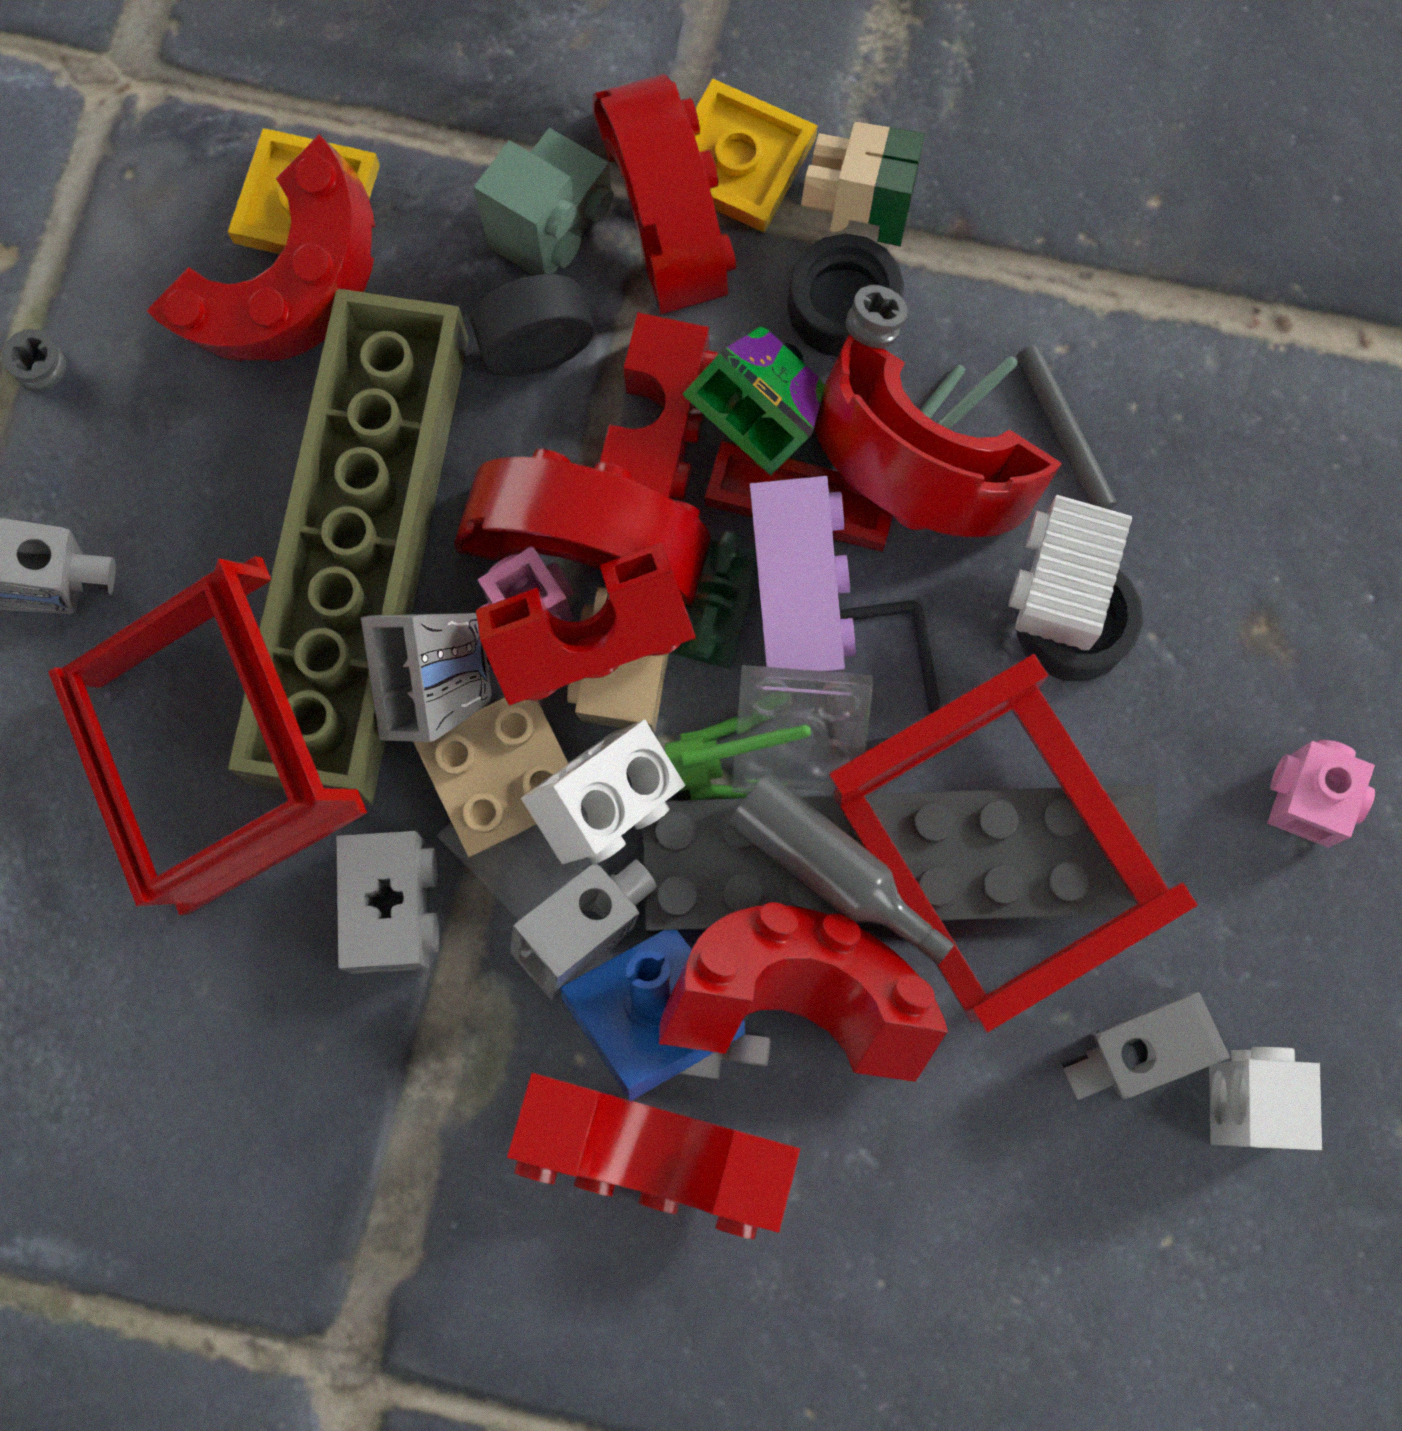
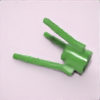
M778 700L705 729L680 734L681 740L665 743V752L685 784L678 792L690 790L692 800L713 798L742 799L746 798L754 787L711 783L712 779L723 778L720 759L807 738L811 734V728L808 725H802L717 745L716 739L787 710L788 703L785 700Z

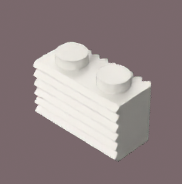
M1060 495L1055 496L1047 513L1036 511L1025 544V548L1036 551L1031 571L1019 570L1009 601L1010 607L1020 609L1015 629L1019 632H1028L1031 635L1041 636L1044 639H1052L1056 643H1065L1068 646H1077L1081 650H1090L1103 630L1132 516Z

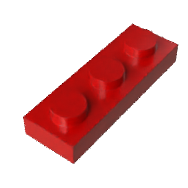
M724 441L720 443L705 494V506L753 518L751 483L827 476L829 493L841 491L844 530L832 531L833 539L880 552L884 550L893 518L892 513L878 506L867 497L850 491L843 484L842 475L839 471L788 458L770 476L738 445Z

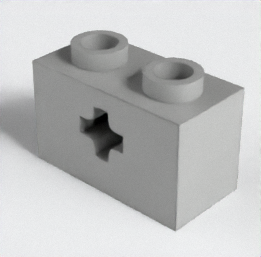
M416 831L336 836L338 968L350 974L429 969V953L438 952L439 950L438 917L436 913H428L427 888L437 886L438 872L435 849L426 848V841ZM389 888H392L394 892L404 898L403 904L392 906L391 918H388V915L376 908L377 901L387 900Z

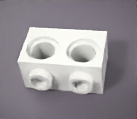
M642 720L611 732L521 797V800L562 865L587 857L591 864H597L624 847L626 843L621 835L631 827L635 826L638 830L664 816L669 811L665 801L682 789L685 784L646 720ZM627 774L629 775V777H630V779H631L632 788L630 787V785H629V783H628ZM581 805L585 808L587 812L588 824L584 821L582 817Z
M1251 1047V1050H1231V1062L1216 1063L1209 1066L1210 1145L1322 1150L1320 1063L1295 1062V1049Z

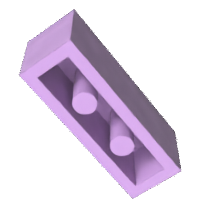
M827 476L751 483L750 490L767 675L771 678L844 671V657L856 656L853 618L840 619L838 594L850 593L847 555H834L832 531L844 530L841 491L829 493Z

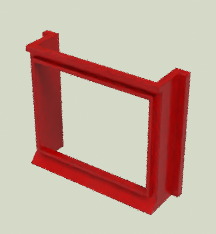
M254 556L243 564L218 558L215 570L66 666L62 668L54 667L48 671L136 907L175 904L179 915H188L367 814L358 789L324 788L246 598L247 595L271 581L262 557ZM215 616L288 801L157 876L86 686L103 687Z
M1035 654L1030 655L829 773V778L835 786L833 798L862 846L891 870L898 893L905 904L930 924L932 929L935 928L954 943V946L939 965L935 963L971 1024L979 1021L986 1033L1198 906L1183 882L1170 889L1167 887L1041 693L1040 687L1049 675ZM1012 711L1136 905L986 994L865 797Z

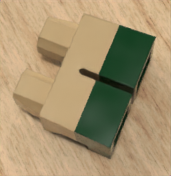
M854 122L850 139L819 133L813 153L812 165L808 166L805 177L801 208L832 213L830 232H838L845 229L850 220L880 226L877 242L901 247L925 133L861 122Z

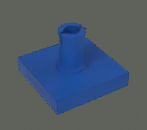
M677 929L663 930L560 987L563 1003L630 1102L715 1053L659 1044V1028L662 1013L691 952V948ZM744 1020L742 1021L739 1029L737 1030L732 1042L745 1035Z

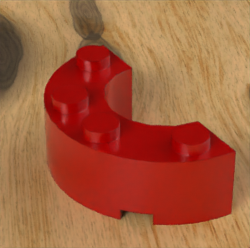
M660 74L594 93L592 98L593 114L609 162L616 161L624 181L637 227L643 264L660 315L727 296V272L736 270V259L729 236L727 234H720L710 190L719 186L718 174L710 150L699 151L695 136L700 135V124L692 98L689 97L681 100L675 82H672L666 74Z
M320 134L275 178L288 198L291 225L286 246L273 266L253 280L234 284L210 281L188 267L146 310L157 322L214 355L242 362V360L265 359L275 362L288 359L314 348L325 340L336 291L338 289L364 292L374 262V258L370 254L372 228H375L370 200L361 180L349 163Z
M850 334L824 384V394L815 422L818 440L831 463L842 475L843 484L853 493L867 497L878 506L894 514L899 523L912 530H923L926 528L954 536L989 537L998 536L1021 525L1034 509L1062 463L1010 429L997 437L977 438L956 433L932 421L914 406L903 390L900 373L905 362L884 348H872L861 344Z
M536 449L532 457L499 458L487 461L479 466L476 470L454 540V547L458 553L499 562L508 556L520 554L533 546L538 554L565 558L601 570L600 565L662 542L683 602L692 606L711 535L707 527L699 519L700 511L695 506L682 501L672 500L648 487L631 481L632 474L621 466L600 462L596 463L594 468L571 463L567 457L555 451Z
M771 902L763 906L746 908L728 914L712 924L698 938L662 1013L659 1028V1044L725 1054L746 1015L758 1010H784L806 1017L828 1031L845 1051L853 1073L916 1082L948 1030L942 1012L935 1000V993L932 987L924 979L920 978L913 968L894 950L878 938L861 929L854 920L839 913L826 914L803 907Z
M531 1072L507 1158L517 1161L514 1174L528 1179L554 1185L557 1174L560 1172L575 1177L574 1187L609 1197L613 1196L615 1185L641 1191L638 1201L640 1205L677 1215L679 1204L681 1203L718 1216L715 1229L755 1240L758 1227L777 1233L780 1232L801 1148L638 1102H630L624 1098Z

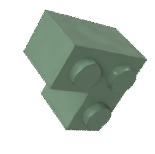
M548 128L531 152L508 140L474 186L488 248L534 276L554 274L558 267L566 268L578 252L581 236L592 221L598 223L604 218L614 197V192L611 189L609 162L551 128Z

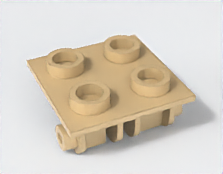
M503 698L480 709L437 740L432 742L413 741L469 858L537 825L521 797L568 764L538 700H524L509 706L506 699Z

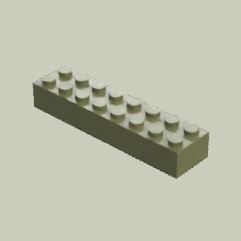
M338 289L334 298L259 630L323 787L331 789H358L363 803L373 804L386 740H379L361 618L365 616L412 614L469 339L459 306ZM245 694L228 770L248 785L284 790Z

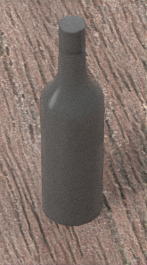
M770 773L766 774L757 783L729 821L731 827L839 913L854 921L875 922L887 926L911 945L918 947L920 952L937 965L941 963L954 946V943L935 928L932 929L930 924L905 904L898 893L893 873L886 864Z

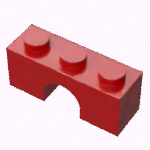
M637 312L623 367L626 393L647 397L655 401L663 409V412L654 423L644 428L630 429L609 424L600 462L615 464L627 469L632 474L631 481L648 487L672 500L674 498L685 500L692 464L685 463L683 460L688 442L698 444L702 432L705 415L682 394L718 355V352L709 350V327Z
M662 542L600 565L607 588V598L600 611L586 620L568 622L553 616L547 610L538 587L476 610L480 641L509 706L524 700L535 701L546 698L559 687L587 677L601 678L613 673L620 665L648 655L661 656L677 649L681 643L696 638Z

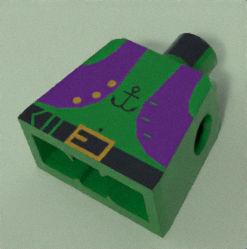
M759 327L724 348L682 395L771 476L811 436L825 386L822 380L804 364L803 355L796 346L790 343H782L768 329Z

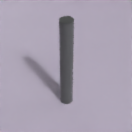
M1031 345L1026 347L1016 357L1089 503L1105 509L1113 508L1118 502L1039 346Z

